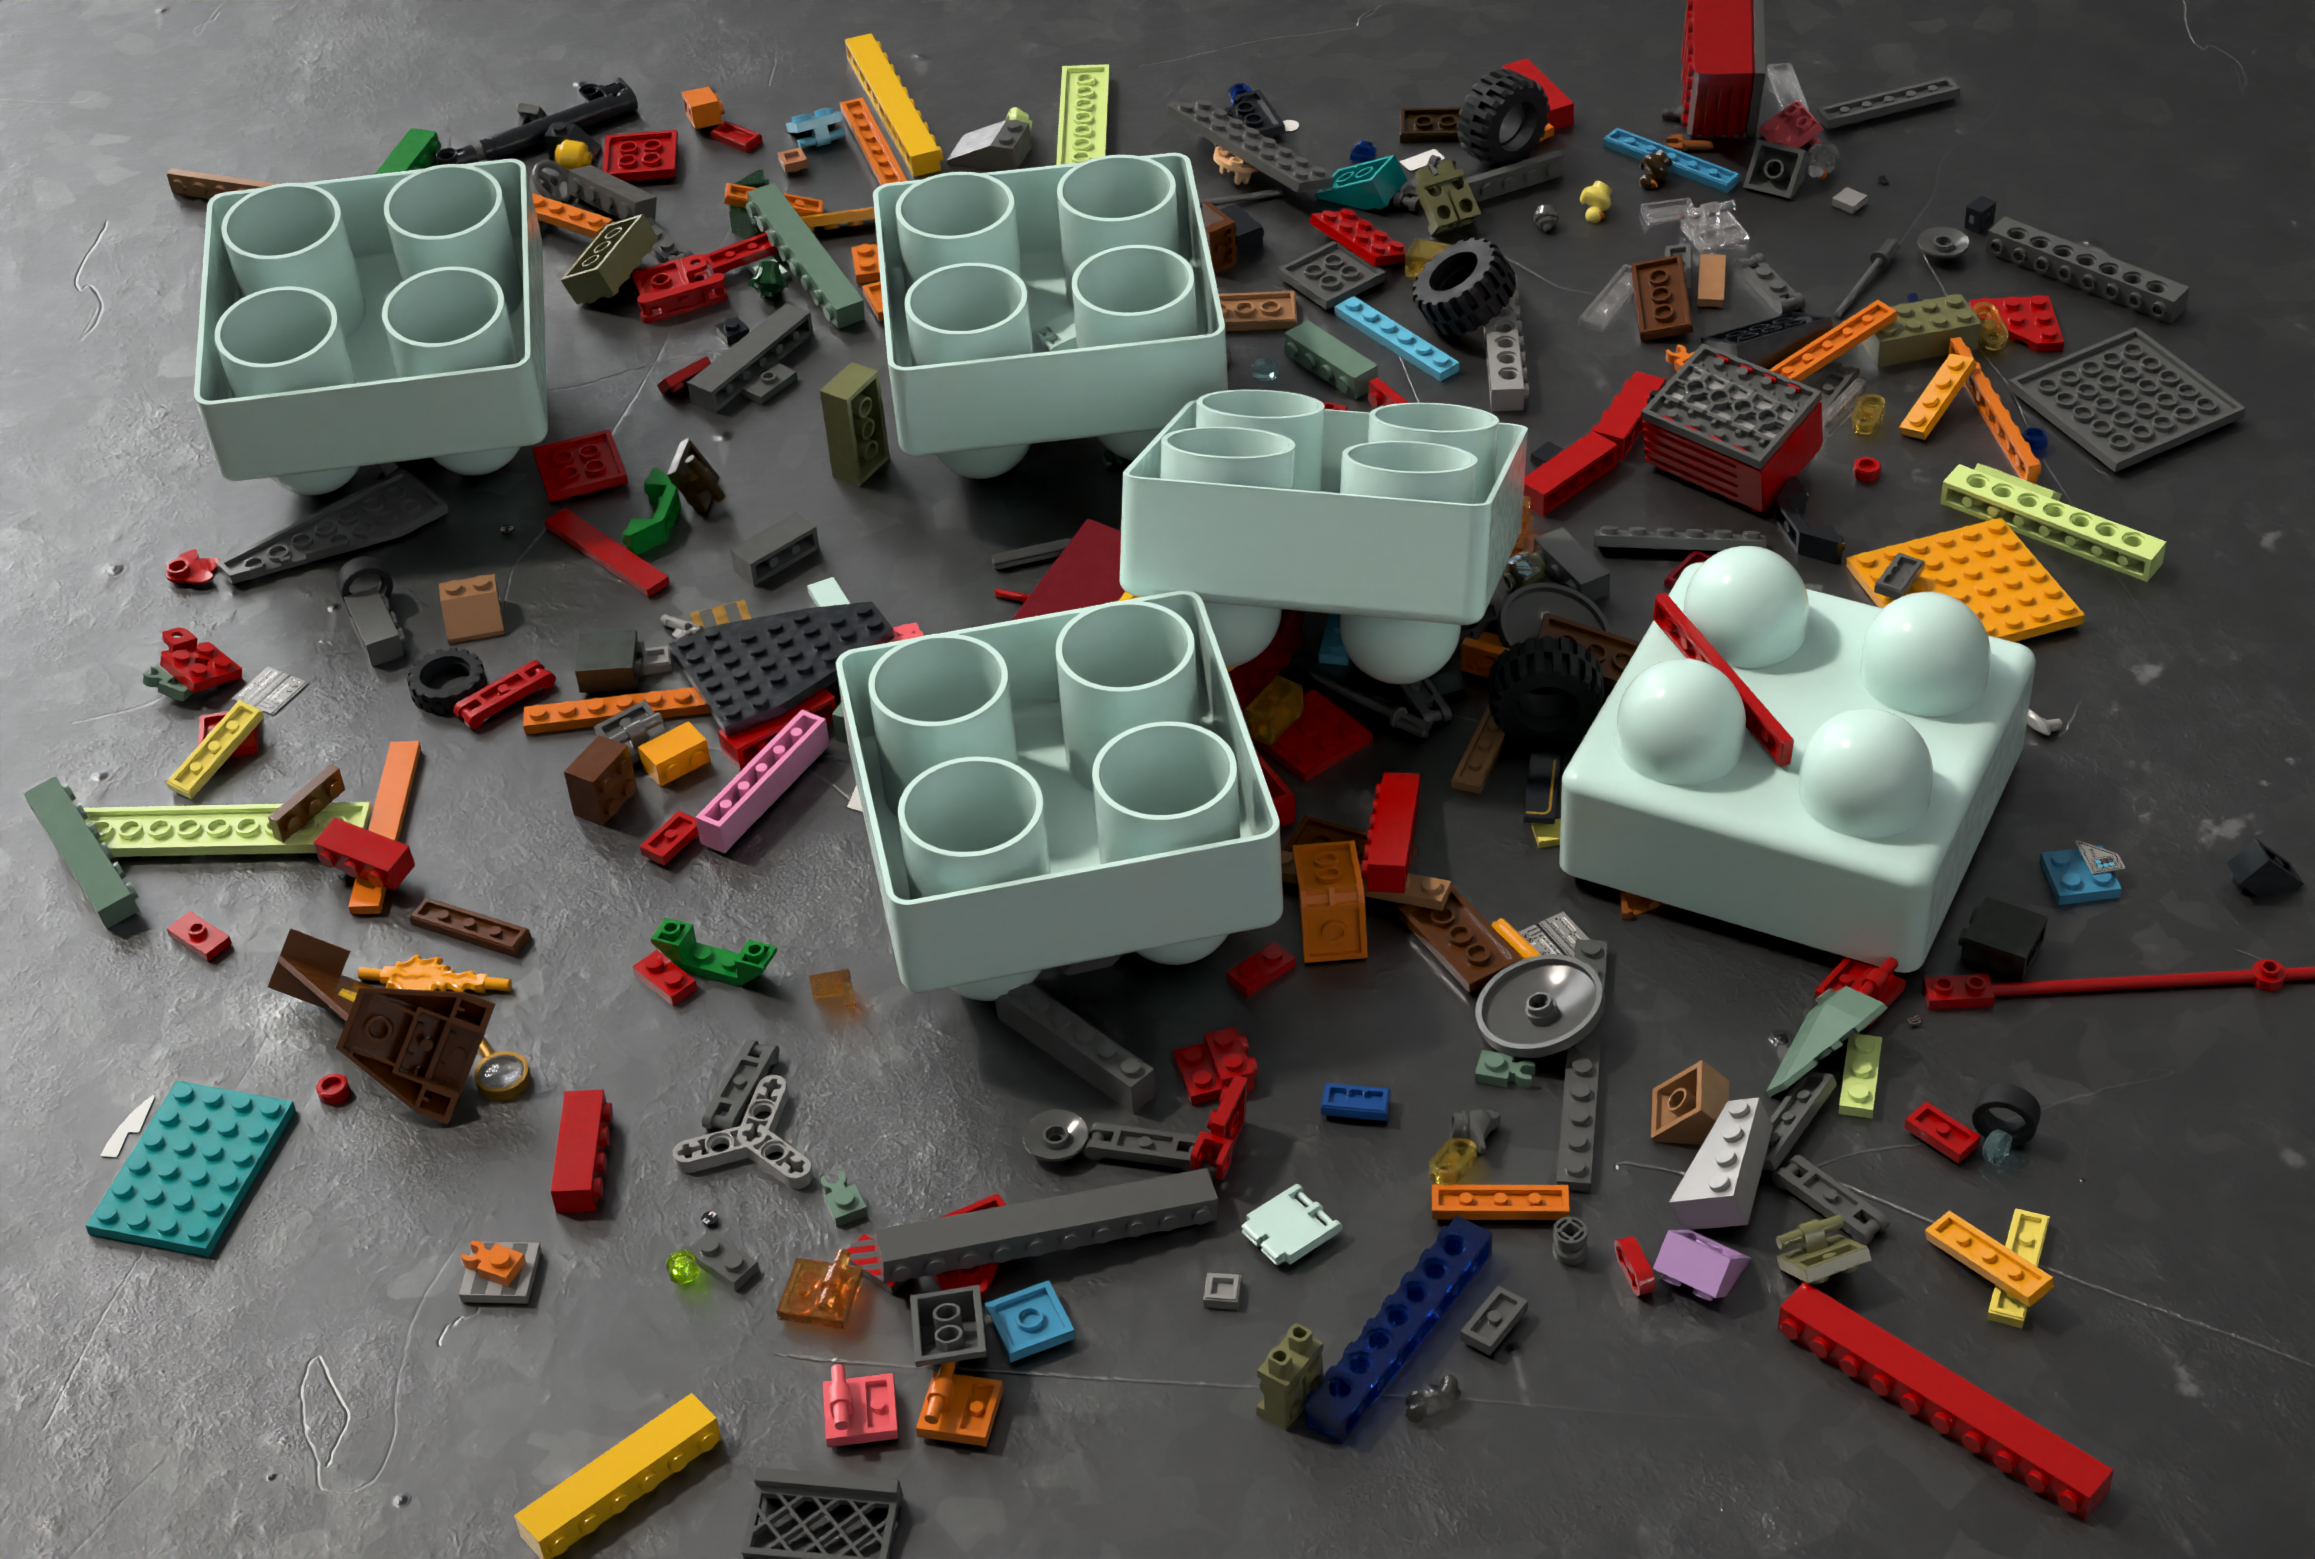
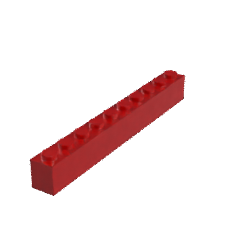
M1805 1281L1780 1306L1777 1329L1787 1338L1796 1340L1812 1350L1816 1356L1825 1358L1841 1368L1848 1376L1857 1378L1870 1386L1877 1394L1886 1396L1902 1406L1908 1413L1916 1415L1931 1424L1940 1433L1947 1434L1957 1440L1969 1451L1978 1453L1994 1463L2001 1471L2010 1473L2026 1483L2035 1492L2042 1493L2057 1502L2064 1510L2086 1520L2109 1493L2114 1471L2112 1468Z

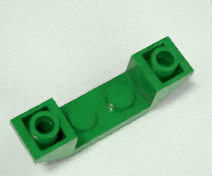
M653 467L649 477L645 478L644 492L648 494L650 505L658 506L656 513H652L651 519L631 518L628 528L623 531V544L635 555H639L667 542L681 509L678 488L671 483L669 477L658 467Z
M666 917L651 937V943L684 972L738 987L762 974L777 953L776 946L748 939L740 953L696 942L692 924Z

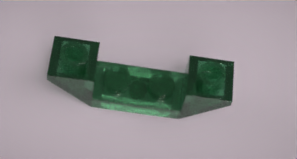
M757 170L735 184L760 188L769 185V179H764L763 170ZM730 205L729 217L733 234L746 240L765 233L760 231L757 221L754 217L749 216L746 208Z

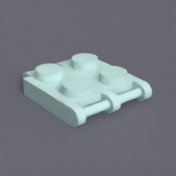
M1074 310L1034 328L1032 331L1033 337L1040 339L1041 345L1049 348V352L1074 349L1077 347Z
M1299 1184L1293 1185L1247 1214V1222L1241 1226L1243 1229L1242 1233L1255 1246H1261V1251L1275 1265H1279L1284 1261L1289 1265L1337 1235L1343 1228V1225L1338 1220L1333 1221L1323 1212V1206L1319 1202L1310 1200L1303 1193L1304 1188ZM1297 1199H1301L1308 1207L1305 1208ZM1319 1216L1327 1225L1324 1226L1316 1217Z

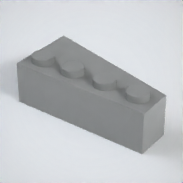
M1760 1098L1727 1101L1669 1201L1683 1230L1748 1225L1773 1129V1124Z

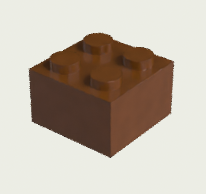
M600 735L564 771L574 816L604 826L637 790L628 745Z

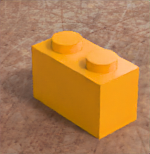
M689 721L638 746L642 769L660 787L711 761L707 739Z

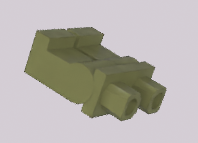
M1451 159L1442 161L1437 165L1440 175L1434 176L1430 166L1419 168L1415 173L1418 182L1415 192L1419 196L1420 203L1428 218V229L1431 236L1449 231L1453 227L1455 229L1472 224L1481 215L1468 182L1464 178L1463 169L1456 170Z
M1294 1323L1287 1331L1285 1338L1277 1347L1270 1351L1267 1359L1257 1370V1377L1262 1379L1259 1386L1264 1397L1256 1406V1415L1285 1431L1304 1410V1405L1307 1406L1324 1385L1323 1342L1313 1338L1310 1329Z

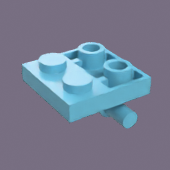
M833 108L814 111V116H811V114L791 117L792 122L786 123L788 133H800L811 130L812 136L797 140L798 146L801 149L814 145L816 147L831 144L833 140L846 137L844 128L828 131L827 125L844 121L842 112L834 111Z

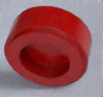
M1862 457L1853 464V476L1860 481H1875L1881 475V463L1874 458Z
M332 1073L322 1077L317 1082L316 1092L322 1103L334 1105L343 1102L349 1096L350 1086L344 1075Z

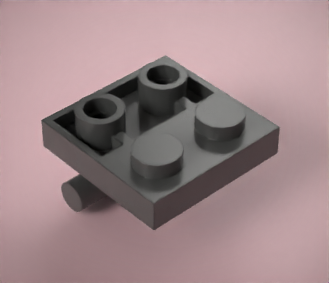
M646 700L594 726L597 736L600 735L628 745L632 765L640 761L638 746L668 732L662 724L664 720L659 712L654 713Z

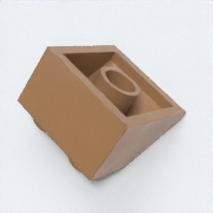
M495 574L479 575L473 578L439 583L440 602L448 644L505 634L501 599Z
M1701 1060L1653 1088L1651 1139L1662 1143L1702 1145L1727 1101H1729V1080Z

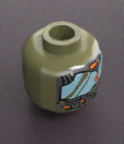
M1524 550L1508 560L1504 569L1505 574L1502 577L1510 589H1519L1529 584L1541 583L1545 578L1546 565L1538 553Z

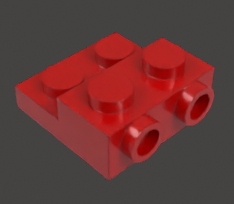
M1235 1026L1204 1034V1043L1173 1050L1174 1061L1191 1105L1219 1099L1223 1087H1229L1235 1075L1247 1078V1092L1254 1090V1076L1258 1075L1257 1063L1254 1056L1247 1057L1246 1053L1249 1052L1247 1038L1244 1033L1238 1035Z

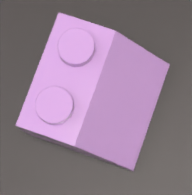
M1690 1229L1668 1230L1653 1269L1663 1273L1661 1279L1676 1286H1681L1682 1283L1694 1288L1693 1294L1712 1301L1713 1297L1727 1296L1748 1266L1751 1257Z

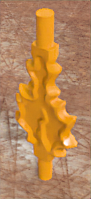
M414 955L407 962L397 961L395 966H384L383 969L360 967L358 970L359 980L380 981L382 985H386V988L452 990L454 992L472 990L475 993H485L486 990L510 991L512 986L511 979L488 977L487 974H476L475 971H465L456 974L455 970H450V966L441 965L443 962L441 957L421 959L420 955Z

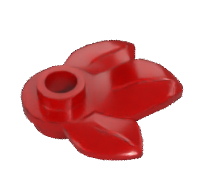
M192 549L180 554L177 559L169 562L166 566L165 575L168 581L177 584L185 582L189 584H203L214 578L212 573L217 570L216 563L220 559L199 558L197 550Z

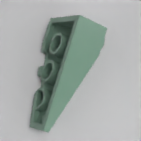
M1848 986L1835 992L1832 988L1823 992L1815 999L1818 1005L1808 1012L1766 1091L1769 1097L1787 1089L1818 1064L1817 1060L1819 1061L1843 1045L1841 1042L1855 1032L1859 1033L1887 1009L1886 1005Z

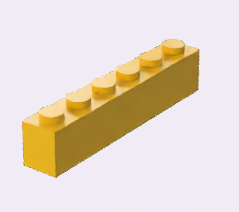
M692 1393L515 1514L514 1517L520 1537L540 1559H552L555 1556L561 1555L569 1546L583 1536L594 1532L599 1525L613 1515L624 1511L629 1504L640 1496L655 1489L660 1482L673 1473L681 1471L697 1456L711 1450L717 1442L722 1440L717 1418Z

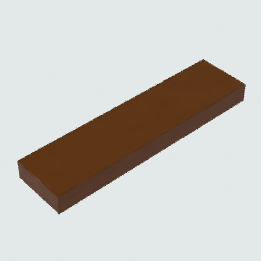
M428 897L420 903L409 917L411 925L515 957L531 938L530 929Z

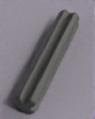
M1065 538L993 554V567L995 570H1001L1059 557L1071 539Z

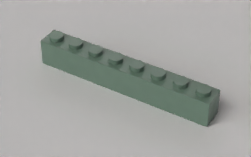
M771 183L747 192L748 203H746V209L749 216L755 218L760 231L767 234L772 246H776L781 259L788 262L791 272L794 276L799 277L804 290L811 293L814 303L817 306L820 305L823 309L826 319L832 321L837 329L864 320V300L776 184Z

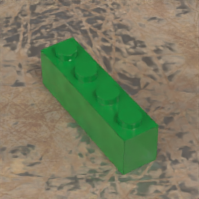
M410 128L374 175L430 167L436 159V153L441 150L437 131Z

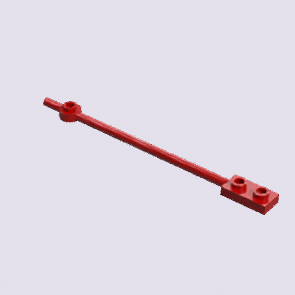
M2263 959L2257 961L2253 965L2252 970L1991 983L1989 974L1924 977L1923 990L1928 1010L1994 1006L1995 996L2252 983L2260 990L2273 992L2281 989L2284 981L2314 980L2315 966L2284 968L2277 961Z

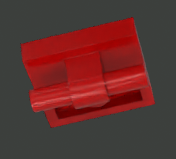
M1845 957L1815 989L1814 1000L1830 988L1835 992L1848 986L1883 1002L1888 1008L1903 992L1905 980L1891 974L1898 967V962L1893 957H1888L1880 967ZM1880 1014L1867 1026L1871 1027L1882 1014Z

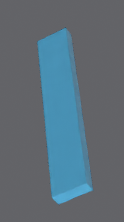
M1616 128L1603 138L1604 147L1641 161L1646 154H1655L1661 149L1673 162V165L1669 167L1670 172L1728 193L1741 182V174L1620 128Z

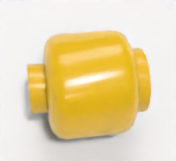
M564 140L561 145H557L555 163L561 165L566 171L569 172L571 169L591 165L592 152H589L586 143Z

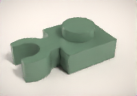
M153 666L151 667V674H143L144 685L158 687V693L167 695L172 699L184 701L193 694L185 685L160 667Z
M1482 1050L1475 1071V1082L1507 1088L1509 1081H1513L1520 1087L1531 1088V1075H1535V1063L1532 1061L1515 1063L1514 1056Z
M842 1170L837 1171L839 1181L836 1183H829L825 1176L821 1177L822 1190L826 1194L823 1195L824 1202L836 1227L868 1216L867 1207L856 1185H847L846 1175Z

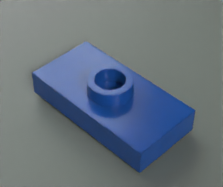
M1325 1083L1321 1102V1115L1387 1121L1391 1089Z

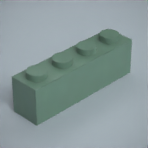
M1309 320L1284 333L1285 355L1354 400L1368 393L1369 381L1378 377V365Z

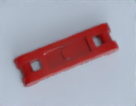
M714 273L709 278L652 295H640L637 301L639 308L642 309L640 312L641 321L649 324L726 301L728 295L727 290L724 288V275L722 273Z
M533 660L456 703L453 712L458 718L464 720L465 724L471 729H477L486 718L518 700L523 699L542 687L544 689L552 687L556 677L549 670H545L540 662Z

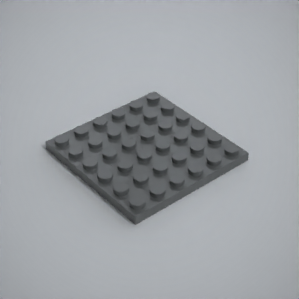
M2137 327L2009 379L2008 384L2009 390L2114 472L2241 419L2245 416L2246 410L2244 406Z

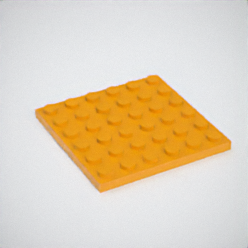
M2002 518L1991 519L1986 522L1846 557V567L1879 608L1886 607L1896 599L1874 593L1875 583L1896 555L1901 553L1925 561L1924 571L1906 595L1918 592H1936L1952 596L1967 605L1979 617L1988 636L2017 642L2084 624L2085 614Z

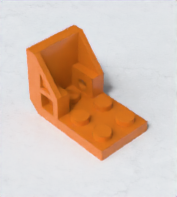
M1355 841L1292 845L1298 884L1304 963L1368 958L1364 888Z

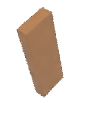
M1700 254L1698 307H1723L1726 255Z

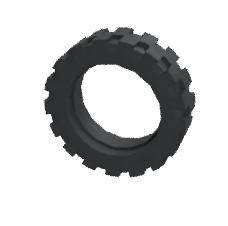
M449 648L446 651L439 649L435 651L436 653H428L423 656L422 660L414 662V667L408 671L409 677H407L412 701L416 703L418 708H424L425 712L428 713L433 711L437 712V714H445V712L449 711L454 713L453 708L456 703L486 687L487 679L483 663L475 653L470 654L469 650L466 649L461 651L457 650V648ZM459 672L468 675L467 679L456 687L442 690L426 687L430 680L444 673Z

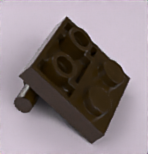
M689 438L681 441L667 476L671 483L685 497L687 503L698 514H701L708 510L712 497L717 502H720L726 495L717 485L720 477Z

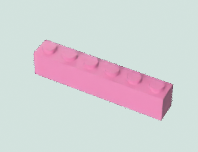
M801 710L695 817L700 843L726 853L829 747L830 742L826 719Z

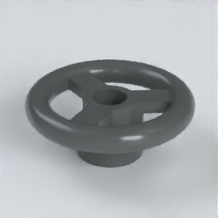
M552 161L537 163L532 171V180L538 193L543 197L564 204L572 200L573 196L568 193L561 197L559 190L561 183L564 181L568 188L569 173L566 169ZM542 169H553L557 171L559 175H548L547 173L543 172Z

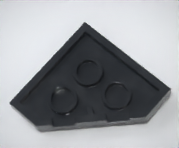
M1260 89L1237 94L1233 99V105L1226 107L1224 110L1228 116L1243 121V124L1249 128L1257 129L1259 134L1264 137L1273 138L1276 135L1285 133L1284 123Z

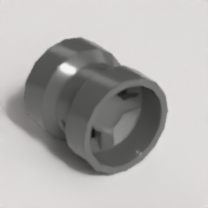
M1564 1217L1554 1224L1552 1253L1559 1263L1577 1265L1586 1258L1588 1228L1581 1219Z

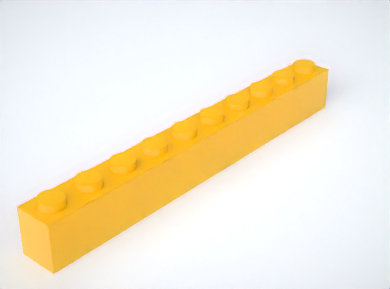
M872 33L845 39L847 59L913 177L941 171L942 149L940 146H936L934 135L929 134L928 125L922 121L921 113L919 110H916L913 98L909 99L907 88L902 87L901 78L895 74L893 64H889L886 52H882L880 41H876Z

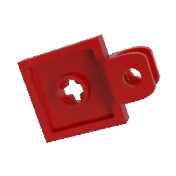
M702 254L691 255L680 260L678 258L631 272L632 280L639 296L642 294H656L694 283L700 279L709 278L707 271H704L708 266Z
M182 627L162 632V640L169 646V650L161 651L160 666L193 693L242 678V667L211 642H203L197 645L198 638Z
M1235 1075L1230 1086L1223 1087L1219 1098L1220 1106L1217 1111L1212 1110L1208 1119L1207 1129L1211 1130V1133L1201 1130L1190 1156L1191 1171L1199 1170L1203 1161L1206 1160L1210 1162V1166L1217 1168L1215 1178L1223 1180L1232 1163L1233 1146L1245 1123L1247 1078Z

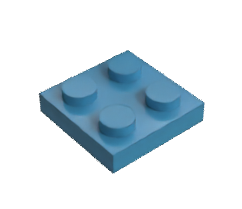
M2079 848L2041 853L2039 862L2058 905L2120 898L2121 886L2114 871L2091 873Z
M1049 1280L984 1303L986 1314L1010 1363L1076 1339L1075 1330Z

